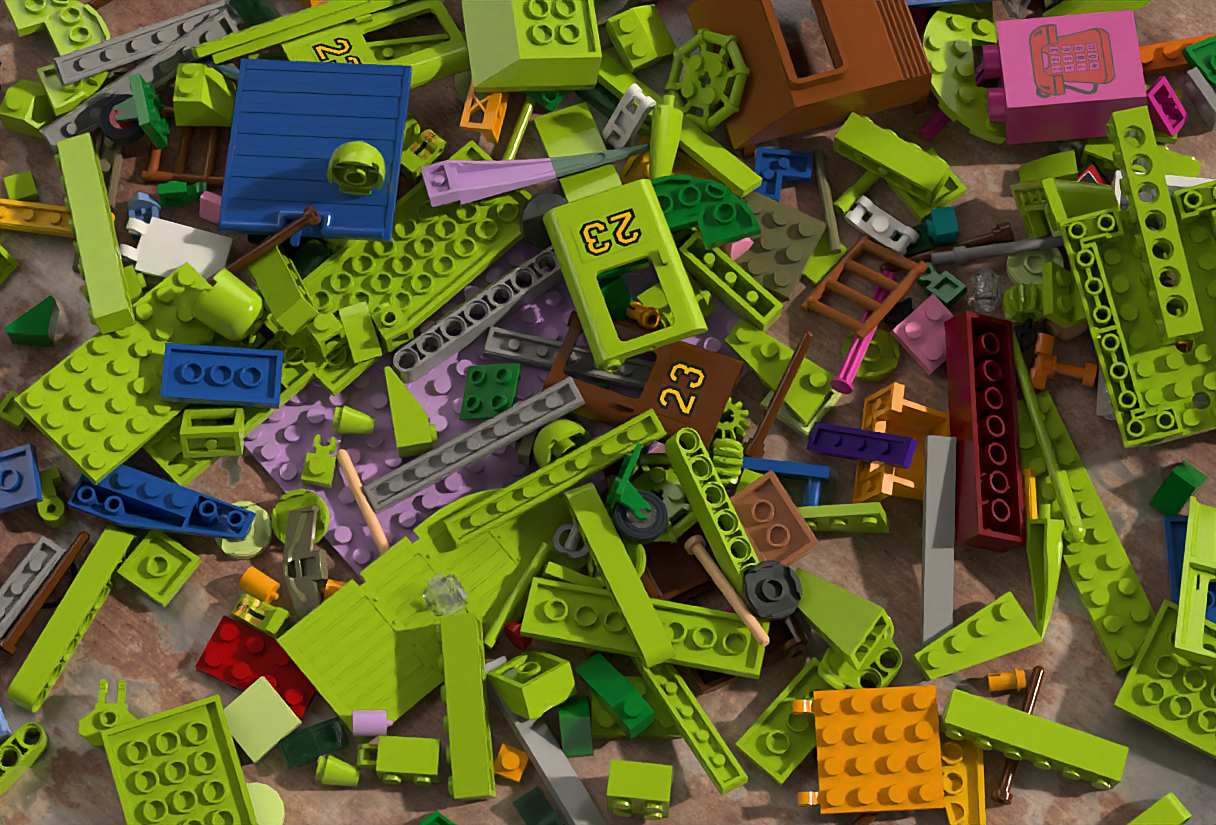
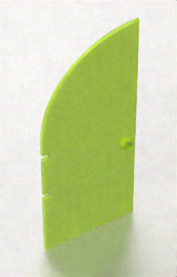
M504 488L480 491L447 504L412 530L418 538L417 541L412 544L408 537L404 536L359 573L365 580L361 586H358L353 579L348 581L277 638V643L351 732L352 711L386 710L387 720H393L394 723L445 681L444 673L441 674L439 669V656L443 655L442 643H438L436 627L440 625V617L477 613L482 617L484 639L542 543L548 544L553 549L536 575L538 578L541 577L544 566L549 561L576 572L587 564L588 555L583 559L574 560L567 554H558L553 547V537L557 529L564 524H573L572 516L564 497L556 495L458 549L446 530L443 521ZM565 532L561 536L559 541L561 547H564L570 532ZM582 537L575 552L583 549L585 545ZM453 578L454 583H457L459 588H464L467 593V598L464 601L460 598L458 603H452L446 596V592L453 593V597L457 595L459 598V591L454 588L456 585H451ZM531 585L507 624L511 621H518L524 616ZM377 736L356 738L361 744H368Z

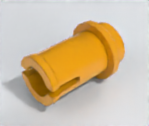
M637 301L629 304L635 310L627 307V317L637 321L642 328L651 329L658 325L660 316L655 308L651 306L645 307Z
M1014 668V671L987 673L990 693L1016 689L1017 692H1020V688H1026L1024 670Z

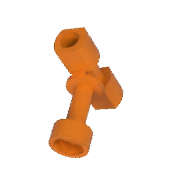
M1038 333L1033 357L1035 358L1034 368H1031L1029 372L1035 394L1044 392L1046 379H1052L1054 373L1081 379V385L1093 387L1097 364L1086 362L1083 368L1056 362L1057 356L1052 355L1055 337Z

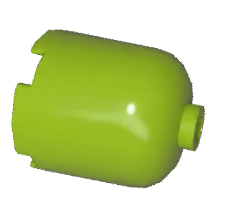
M223 268L212 279L216 284L211 291L207 292L205 289L202 291L191 309V315L230 341L243 340L249 334L255 336L264 324V321L261 320L264 313L263 300L256 292L227 269Z

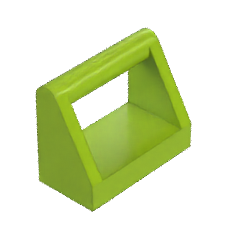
M244 407L184 409L179 434L183 457L243 455ZM235 418L234 425L192 427V420Z

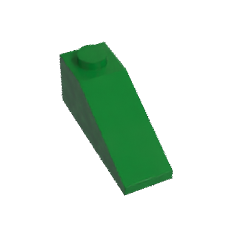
M599 651L575 669L577 675L630 740L655 722V712L636 688Z

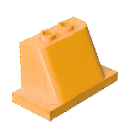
M896 382L865 398L861 429L912 437L918 443L909 470L886 464L879 465L857 461L852 504L879 502L889 496L923 500L925 436L950 437L949 414L903 399L905 385Z

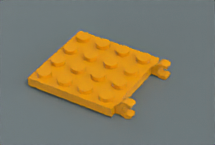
M936 685L813 691V700H792L793 715L814 714L819 792H798V807L820 806V815L945 808Z

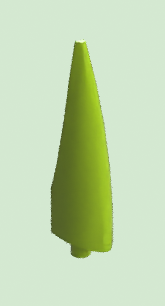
M664 95L663 104L653 105L649 151V180L669 176L672 172L680 142L683 112L674 108L675 96Z
M1038 504V519H1027L1026 549L1033 589L1036 631L1041 639L1044 638L1056 596L1064 545L1063 533L1065 522L1064 520L1050 519V504Z

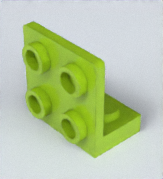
M1053 261L1042 264L1044 316L1063 328L1087 321L1072 271L1064 269Z

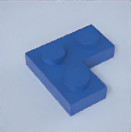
M757 147L754 172L763 180L761 186L753 191L779 202L782 180L810 183L814 153Z

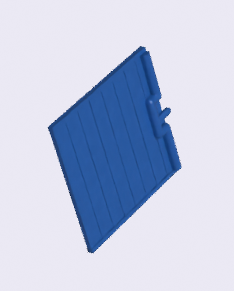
M241 59L217 231L225 234L272 236L304 214L303 209L312 205L319 213L321 222L316 226L309 224L291 236L290 244L294 247L299 245L300 237L391 242L412 67L409 65ZM352 141H363L372 145L381 153L385 162L386 173L384 184L379 191L377 187L372 189L370 195H351L339 191V185L334 181L332 185L328 182L326 176L328 164L332 153L340 145Z

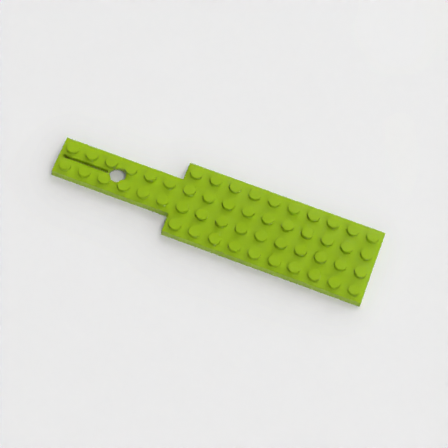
M473 140L448 159L494 161ZM422 180L396 202L391 242L350 240L302 281L319 312L318 315L326 314L331 310L342 326L338 309L366 301L370 315L375 313V308L380 304L388 302L392 305L397 302L408 323H410L412 330H414L524 238L520 232L519 217L522 214L523 206L532 196L522 187L462 205L459 201H455L445 206L431 207L425 183ZM267 309L261 317V320L264 321L263 326L274 338L260 349L283 351L279 408L315 378L335 397L381 358L378 357L355 364L349 343L323 358L308 338L307 334L309 333L306 326L310 322L292 336L284 328L279 330L270 320L272 314ZM376 331L382 354L385 355L388 350ZM335 335L334 337H332L331 339H329L328 341H326V342H325V345H326L327 343H329L330 341H332L333 339L337 338L336 335ZM194 403L188 409L215 408L225 405ZM244 407V437L278 409ZM183 412L147 442L143 449L175 484L186 487L222 456L183 457L179 435ZM220 419L192 420V427L234 425V422L225 423Z

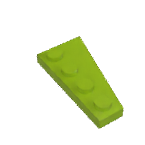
M740 318L725 339V345L736 357L744 361V365L749 370H753L761 379V382L775 393L794 350ZM804 357L783 401V405L788 410L791 409L799 417L798 420L806 427L833 388L830 386V382L836 376Z
M880 502L797 507L812 531L890 533V521Z
M1008 591L911 657L928 682L1043 642V640L1011 591Z

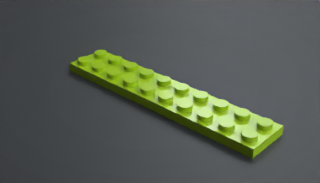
M1048 390L1035 394L1040 410L1046 419L1044 426L1049 435L1060 471L1064 469L1066 471L1086 530L1085 537L1078 543H1070L1064 538L1062 562L1114 673L1118 674L1131 668L1156 615ZM1025 399L1018 400L1021 470L1031 468L1036 471L1037 509L1038 504H1050V519L1064 520Z

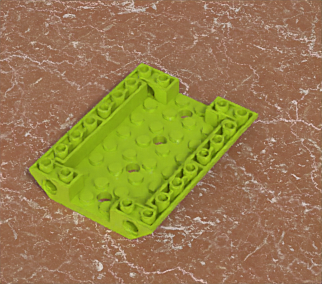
M1216 180L1176 190L1170 198L1204 329L1199 338L1189 340L1192 344V350L1186 353L1180 352L1176 348L1175 343L1164 345L1162 337H1158L1156 334L1154 320L1157 319L1155 308L1151 309L1148 303L1147 292L1150 291L1148 280H1143L1140 263H1143L1141 252H1136L1133 235L1136 234L1134 224H1129L1126 209L1117 211L1115 206L1058 221L1124 448L1153 446L1216 429ZM1154 220L1145 222L1147 227H1152L1156 230L1160 229L1159 224ZM1161 248L1152 250L1154 256L1159 259L1167 257L1166 252ZM1162 276L1159 278L1160 283L1169 282L1174 286V282L1170 277ZM1173 304L1166 306L1167 311L1171 315H1181V310L1178 306ZM1197 394L1205 395L1209 400V406L1205 409L1196 408L1192 401L1193 397Z

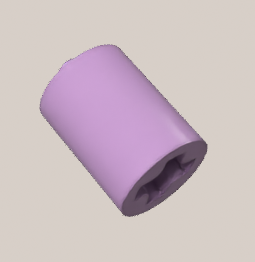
M386 710L352 711L353 737L387 736V726H393V720H387Z

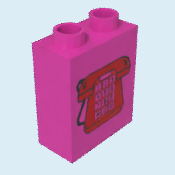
M1133 10L996 21V45L982 46L984 79L999 78L1000 88L987 89L989 122H1004L1007 145L1107 136L1106 123H1109L1112 112L1146 106L1147 94Z

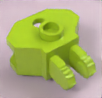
M100 679L98 703H95V709L79 720L78 733L93 746L104 747L100 731L138 720L128 711V704H126V680L119 679L117 684V703H107V679Z

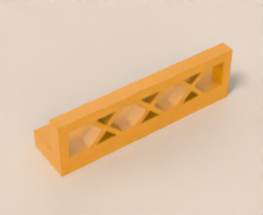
M471 80L459 127L463 131L482 132L487 142L498 143L511 92H490V95L479 101ZM481 109L484 113L483 122H469L470 116Z

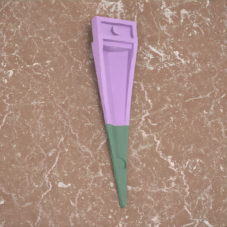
M642 144L602 152L541 159L502 161L446 160L420 167L431 207L445 206L455 201H459L462 205L650 151V145Z

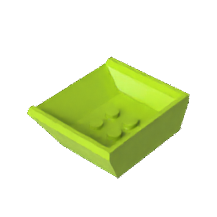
M461 0L472 82L476 92L591 90L595 88L602 53L593 0Z

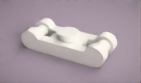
M632 84L626 90L601 134L603 142L611 144L614 149L631 147V142L646 116L653 110V105H656V102L650 96L646 97L642 94V89L637 84ZM634 101L639 105L637 109L632 106Z
M861 196L856 202L857 206L853 211L849 210L844 216L846 222L864 235L868 234L874 242L901 256L907 253L906 248L910 243L914 244L919 238V234L914 229L905 226L874 205L865 196ZM865 213L872 216L867 222L861 219ZM898 233L901 235L900 239L897 242L893 241L892 239Z

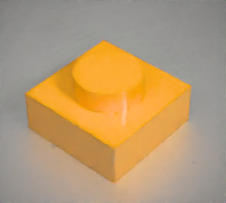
M503 743L493 764L494 774L520 784L530 758L526 752Z

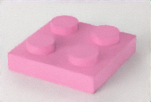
M932 294L890 333L924 371L930 375L946 360L944 322L954 317V315Z

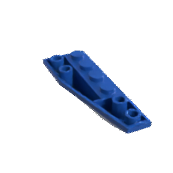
M123 464L118 466L96 486L82 473L67 503L68 507L124 527L242 541L245 540L256 516V513Z

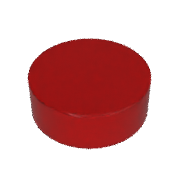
M511 621L504 627L503 631L515 647L525 650L532 643V638L521 636L520 630L522 625L517 621Z

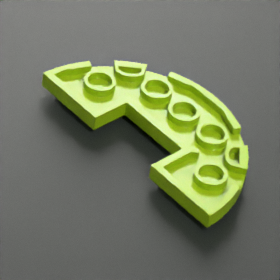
M2 0L18 36L21 37L46 29L58 57L111 39L102 17L89 4L84 5L77 0ZM53 64L36 69L37 77L55 116L70 111L94 95L109 73V70L61 86Z
M992 1L941 6L927 22L920 36L932 70L930 90H932L940 102L938 107L953 122L957 119L963 125L970 128L969 133L981 139L1002 144L1006 140L1004 122H989L987 89L989 88L976 86L972 45L982 47L996 44Z

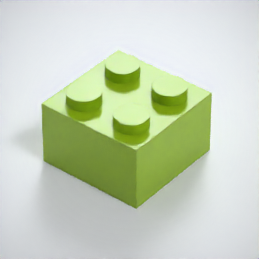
M611 759L607 787V810L613 811L614 815L620 817H630L631 813L643 814V817L649 820H661L662 817H669L673 766Z

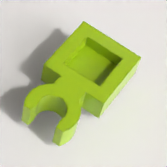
M316 434L313 441L316 453L307 452L301 481L303 484L331 488L337 459L330 455L335 452L337 442L335 437H331L328 446H321V436Z

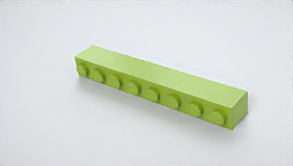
M89 132L58 141L59 154L55 155L59 170H63V175L59 176L63 191L68 194L67 197H64V202L68 213H72V218L68 219L73 236L76 235L77 240L73 241L77 257H81L82 260L81 263H78V269L82 280L86 279L87 285L82 286L86 301L91 303V308L87 309L92 325L97 324L102 335L136 325L97 147Z

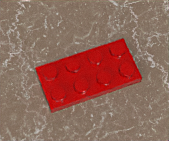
M223 615L195 665L197 671L242 692L261 676H264L300 720H303L318 692L277 643L276 639Z

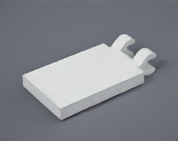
M129 217L126 229H129L128 233L141 236L137 249L129 245L120 244L119 250L123 261L136 264L135 271L137 273L164 280L185 262H188L206 280L227 266L235 241L233 238L156 217L151 218L150 224Z

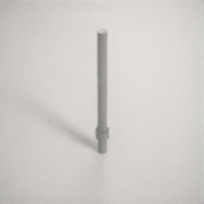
M1047 236L972 248L959 246L953 247L952 251L931 253L932 265L949 262L962 264L967 263L969 259L1064 246L1062 236Z

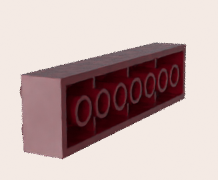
M966 310L944 322L950 437H956V544L1004 553L1026 544L1012 321Z

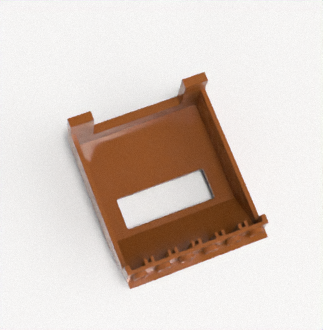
M694 0L687 5L686 9L695 35L702 28H708L712 32L726 36L734 35L738 39V47L746 67L750 68V75L747 76L740 101L741 109L738 113L734 112L724 120L733 149H736V151L741 150L743 159L755 157V144L845 121L852 112L859 116L868 115L910 103L915 115L926 112L932 70L906 0H811L835 69L803 78H797L771 0ZM713 44V52L719 54L722 47ZM730 57V63L727 62L729 69H734L735 67ZM722 102L719 103L720 109L724 107Z

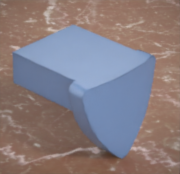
M138 192L127 203V215L150 224L152 217L159 218L161 204L154 197ZM132 234L133 240L141 238V236Z

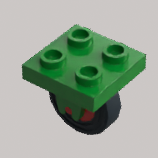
M140 73L130 76L133 95H117L110 99L101 110L99 124L103 133L114 143L122 145L134 143L146 133L157 149L167 147L166 135H169L170 131L165 118L162 119L161 111L164 110V104L159 94L155 95L152 84L150 82L146 83Z

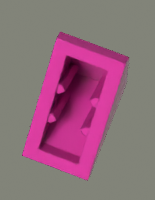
M1161 75L1146 91V105L1151 123L1169 137H1173L1190 117L1166 77Z

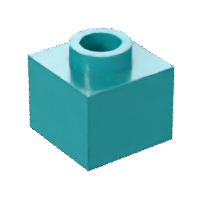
M953 206L930 210L929 220L925 221V230L928 238L932 237L934 247L957 242L959 229Z

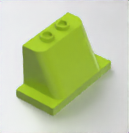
M1051 176L1021 181L1010 185L1028 238L1031 239L1042 237L1052 232L1053 237L1062 236L1058 221L1115 206L1117 211H1121L1114 191L1109 185L1053 179Z

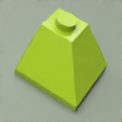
M22 79L7 89L0 106V120L4 129L41 139L43 137L39 130L63 115L55 116L41 83Z

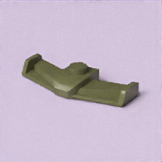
M316 505L288 511L281 568L282 578L285 580L298 622L323 602L316 582L329 580L326 550H313L317 512H319L320 507Z

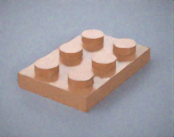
M772 470L729 498L759 562L775 560L787 567L821 545Z

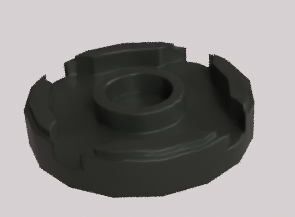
M552 193L535 195L529 199L523 206L522 214L519 217L520 232L526 242L541 250L551 246L552 243L543 221V215L549 210L569 202L560 195Z
M775 560L762 561L753 566L743 578L741 588L743 601L749 611L758 618L768 621L782 620L791 615L798 607L802 596L801 583L794 570L789 566L786 567Z

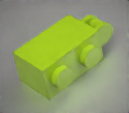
M379 735L378 744L358 745L356 767L376 770L378 779H383V782L387 784H400L401 780L413 781V784L419 786H430L432 782H439L441 740ZM370 753L377 754V761L369 760Z

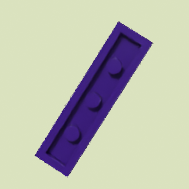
M815 422L806 449L815 454L879 465L886 464L909 470L918 442L912 437Z

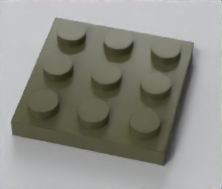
M752 191L745 196L744 201L754 213L762 234L749 237L754 242L753 245L734 262L767 291L790 301L826 228V223Z

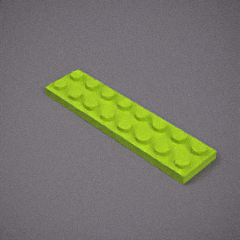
M533 577L520 630L521 636L640 658L608 590ZM650 598L675 652V657L665 661V663L759 680L765 646L758 644L738 614ZM755 617L768 635L770 621Z

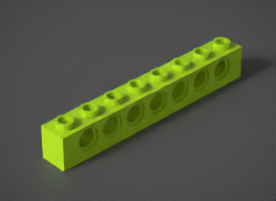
M1146 105L1112 112L1109 123H1106V134L1108 140H1113L1114 142L1113 162L1115 168H1120L1122 178L1119 179L1122 195L1128 198L1129 206L1126 207L1129 224H1134L1136 234L1133 235L1136 252H1141L1143 263H1140L1143 280H1148L1150 291L1147 292L1148 303L1151 309L1155 308L1157 319L1154 320L1156 334L1158 337H1162L1164 345L1199 338L1204 329L1148 107ZM1133 137L1138 141L1139 145L1135 147L1129 146L1124 138ZM1135 164L1141 165L1146 173L1136 174L1131 166ZM1141 192L1149 193L1153 201L1143 202L1138 194ZM1154 220L1159 224L1160 229L1156 231L1150 230L1145 222ZM1161 248L1166 252L1167 257L1159 259L1154 256L1152 250ZM1162 276L1170 277L1174 282V286H1163L1159 278ZM1170 304L1178 306L1181 310V315H1171L1167 311L1166 306Z

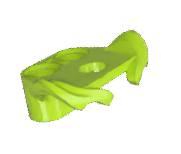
M893 622L859 670L852 668L832 647H829L818 667L820 677L837 690L847 688L863 689L860 684L863 680H871L876 685V688L888 687L898 676L902 665L901 652L892 640L894 634ZM888 658L893 660L896 666L885 668L881 665L880 661Z

